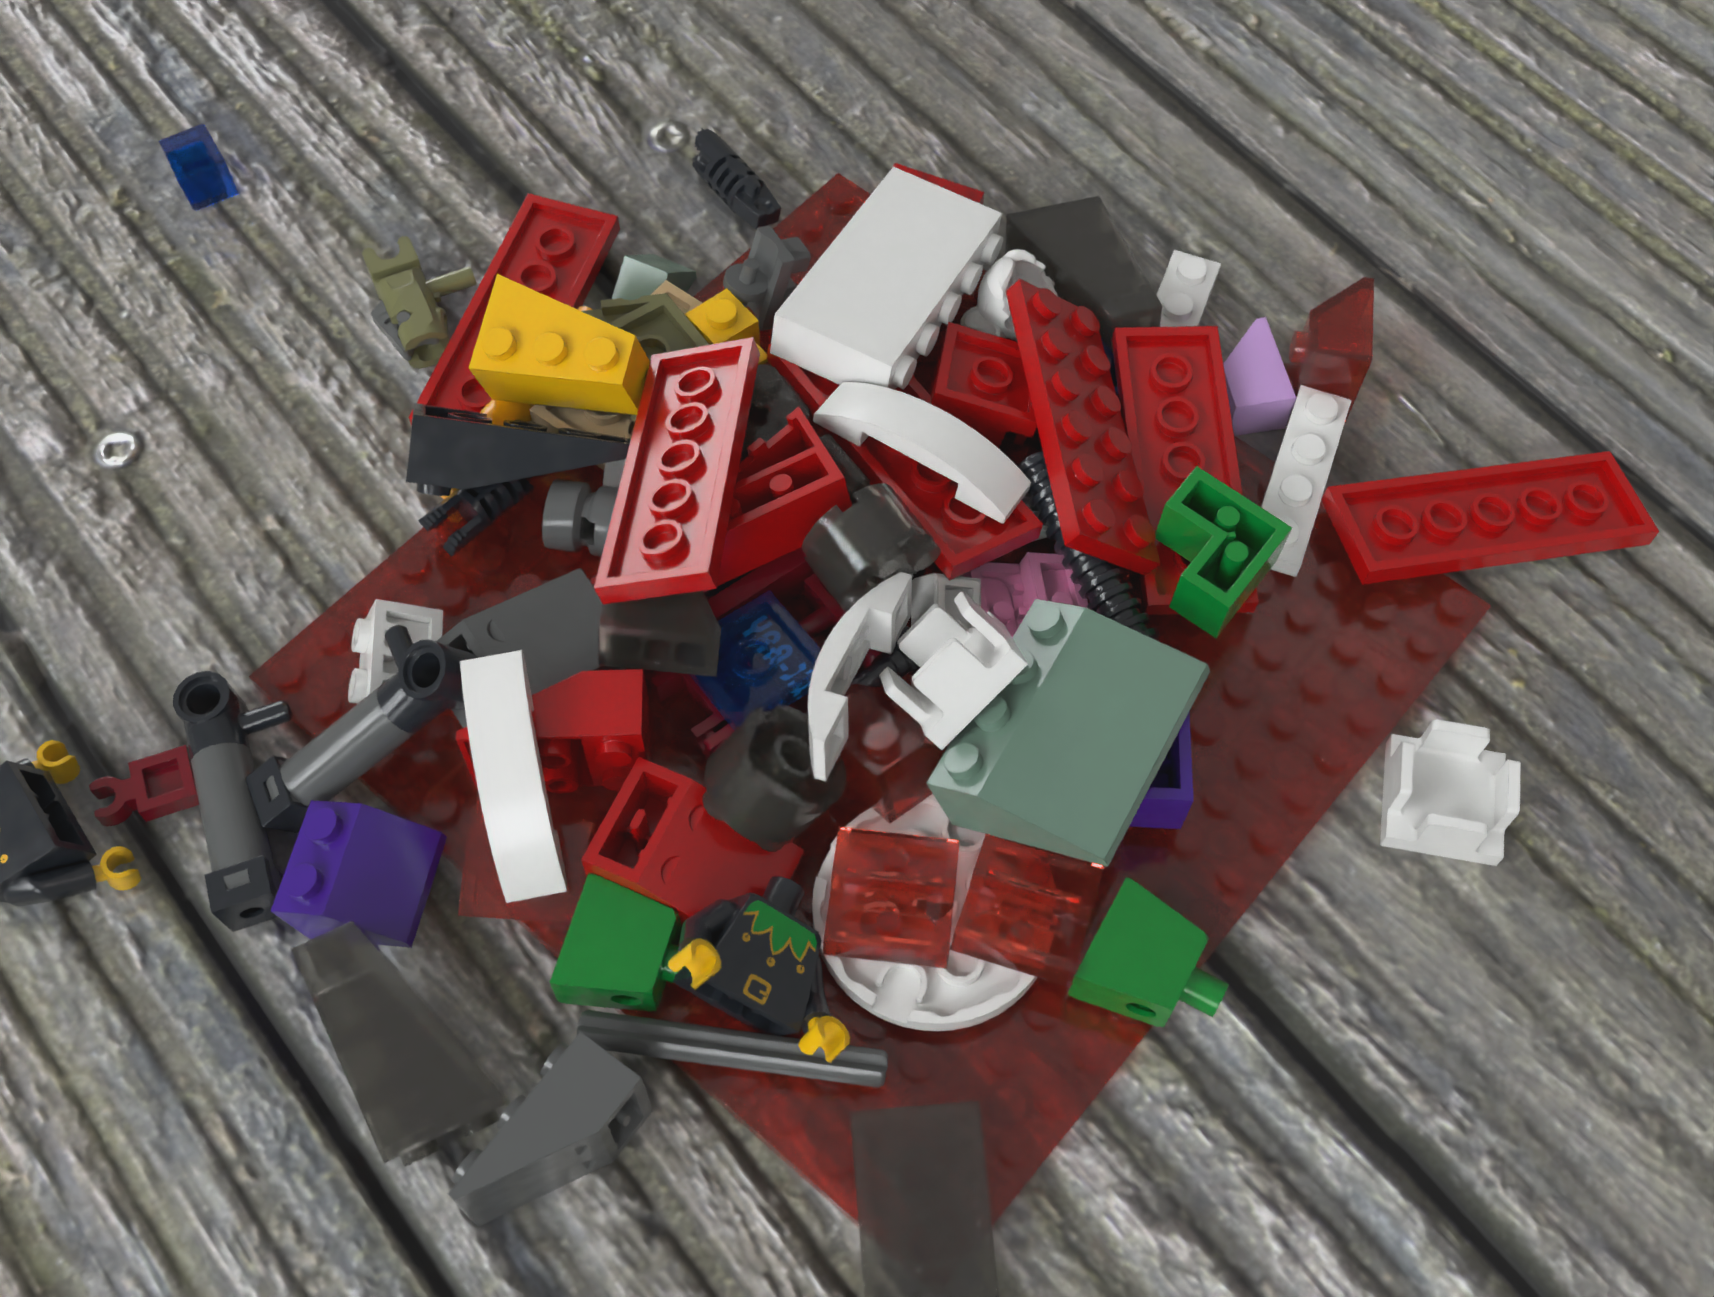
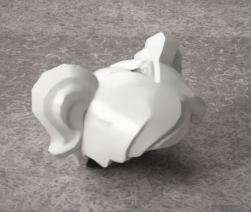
M1011 250L1007 252L985 273L978 290L977 306L970 308L963 314L961 325L1017 341L1006 291L1017 280L1022 279L1038 288H1047L1057 296V292L1053 288L1055 283L1045 275L1044 269L1046 266L1025 250Z

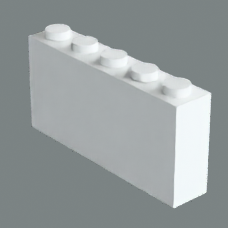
M893 167L775 313L770 353L839 385L842 382H860L894 390L897 387L904 389L912 378L919 355L927 357L932 351L938 338L941 324L947 325L948 322H952L961 303V296L964 293L971 295L975 290L982 274L983 265L985 263L992 265L995 262L1003 243V237L997 234L1002 213Z

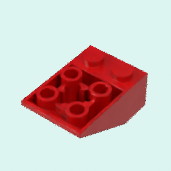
M643 669L581 671L532 695L534 710L531 713L547 791L570 793L577 790L578 787L603 786L607 790L619 792L638 756L653 762V718ZM466 726L456 731V741L478 790L468 728Z
M638 756L581 861L586 876H588V873L601 876L674 909L679 913L682 926L687 918L718 899L730 900L747 893H754L763 897L771 877L780 876L792 880L802 860L804 850L697 781Z

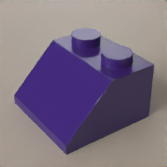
M311 800L271 912L309 939L412 948L447 836L441 831L362 803Z

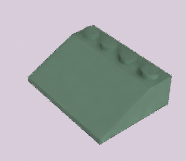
M1035 599L1012 637L1028 665L950 742L926 784L952 825L1108 867L1207 679L1210 669L1206 663L1086 607Z

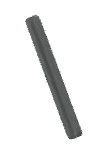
M593 1010L582 1012L577 1027V1035L582 1032L607 1051L878 1088L884 1085L887 1075L888 1054L881 1049L848 1045L829 1063L825 1060V1052L821 1046L812 1055L801 1052L799 1048L800 1038Z

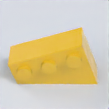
M497 274L469 370L492 400L637 415L650 361L635 335Z

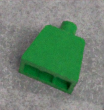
M588 873L549 982L557 1001L565 1004L639 1011L657 1010L667 981L672 982L677 973L668 967V961L679 950L682 930L679 913L666 905L601 876Z
M1126 877L1074 975L1068 995L1153 1026L1164 1027L1178 1000L1213 1017L1229 984L1196 967L1209 939L1206 933L1140 884Z

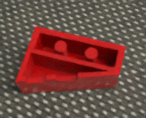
M797 407L786 416L788 425L767 442L762 438H758L748 446L749 456L739 464L717 586L856 522L845 478L800 407Z

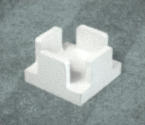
M963 591L954 598V601L961 615L973 625L972 628H964L939 604H933L899 638L898 646L900 650L920 667L912 677L914 687L912 688L889 667L879 675L885 693L921 725L924 735L941 750L1028 665L1006 626L990 611L986 613Z
M1436 719L1431 721L1420 738L1391 734L1385 745L1380 846L1497 866L1504 858L1505 830L1520 811V761L1508 759L1506 761V753L1484 750L1490 742V729Z

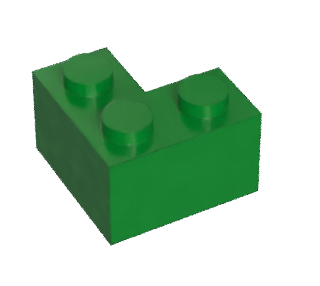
M1196 466L1166 502L1155 533V539L1191 562L1179 578L1169 607L1214 638H1217L1276 563L1292 527Z

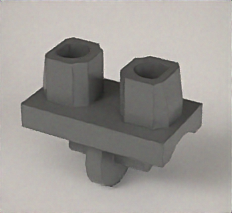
M771 226L759 227L756 230L748 259L744 261V264H735L726 270L723 286L744 306L749 307L755 313L759 321L760 331L773 329L775 313L797 287L790 277L791 274L807 271L811 254L799 237L780 239Z

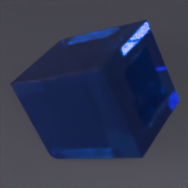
M204 123L158 141L173 175L193 210L198 211L239 194L225 159Z

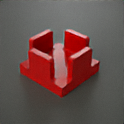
M948 322L943 335L939 357L927 388V392L931 396L930 404L961 420L992 442L998 449L1006 432H1014L1012 443L1023 446L1027 436L1033 437L1037 424L1018 342Z

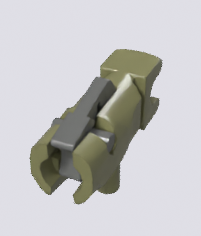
M402 236L398 239L400 251L392 259H381L377 256L374 249H364L362 256L379 300H381L371 312L374 323L413 368L421 369L436 365L449 342L447 313L442 307H438L437 303L442 300V296L477 285L471 267L468 266L426 280L419 258L408 237Z

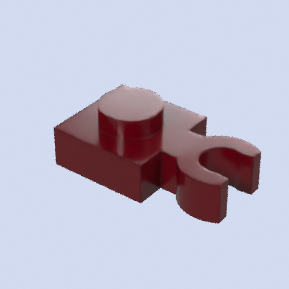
M187 745L129 762L130 778L120 780L108 776L96 779L89 784L91 793L98 800L115 796L112 804L94 810L95 818L103 826L118 825L124 822L137 809L141 817L148 822L199 805Z

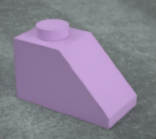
M1266 317L1257 318L1223 363L1234 436L1284 429L1296 400Z

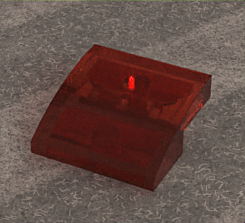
M477 795L465 854L458 916L571 923L587 879L581 859L595 836L597 803L548 800L553 828L558 832L568 891L506 903L489 843L480 797Z
M839 827L823 939V955L947 969L959 840Z
M986 834L954 931L950 950L1071 987L1104 866Z

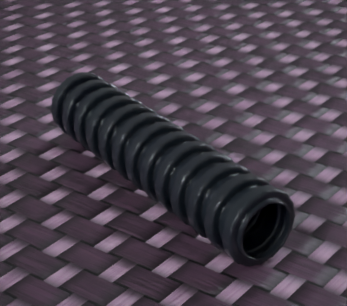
M1039 451L1020 462L1017 467L1031 481L1030 489L1025 497L1032 498L1029 506L1032 511L1040 512L1037 518L1043 523V526L1048 527L1045 532L1047 538L1056 541L1053 548L1057 555L1065 556L1062 561L1064 568L1072 569L1073 573L1070 576L1072 582L1082 586L1079 590L1082 599L1090 600L1087 608L1157 640L1160 633L1156 627H1149L1148 623L1151 621V617L1148 612L1141 613L1140 608L1143 603L1139 597H1132L1131 593L1134 591L1130 582H1123L1122 579L1126 574L1122 567L1115 568L1114 564L1064 545L1043 451Z

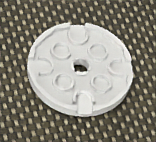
M932 792L901 795L881 802L858 815L831 843L830 851L821 866L818 877L816 876L813 889V928L821 936L820 954L834 980L851 999L873 1015L890 1023L917 1030L948 1031L967 1028L985 1022L1011 1007L1028 991L1042 971L1048 958L1056 929L1057 900L1055 887L1047 863L1039 849L952 825ZM928 896L941 897L950 905L951 914L941 924L939 921H929L923 918L921 914H917V905L920 900Z

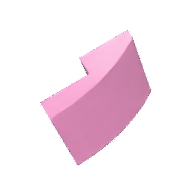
M1027 552L1019 564L988 562L961 575L963 577L981 579V608L986 613L990 611L1006 626L1012 637L1035 599L1086 608L1088 606L1087 599H1082L1079 594L1082 586L1074 584L1070 578L1073 573L1072 569H1065L1062 564L1065 558L1064 555Z

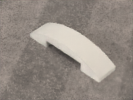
M842 382L814 413L813 422L859 447L868 436H871L958 483L955 499L1002 524L1005 523L1030 489L1031 481L992 442L956 417L909 394L874 384Z
M900 572L886 579L860 598L835 625L817 657L808 694L810 761L815 779L826 782L848 739V697L845 694L869 648L892 654L902 630L911 617V574Z
M523 650L460 661L465 714L477 787L489 843L506 903L567 892L568 884L558 832L553 828L531 713L534 710Z

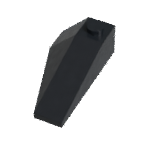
M414 403L406 482L417 483L416 491L423 494L450 496L451 488L464 490L624 460L627 457L631 439L572 428H559L558 433L547 432V426L520 419L515 421L504 420L503 426L492 424V419L488 418L485 413Z

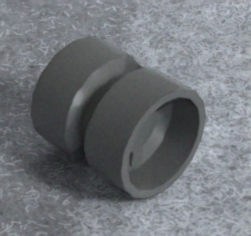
M555 479L549 488L543 513L542 535L544 546L548 549L578 553L584 546H587L590 554L602 557L619 487L602 485L596 492H592L590 485L586 482Z

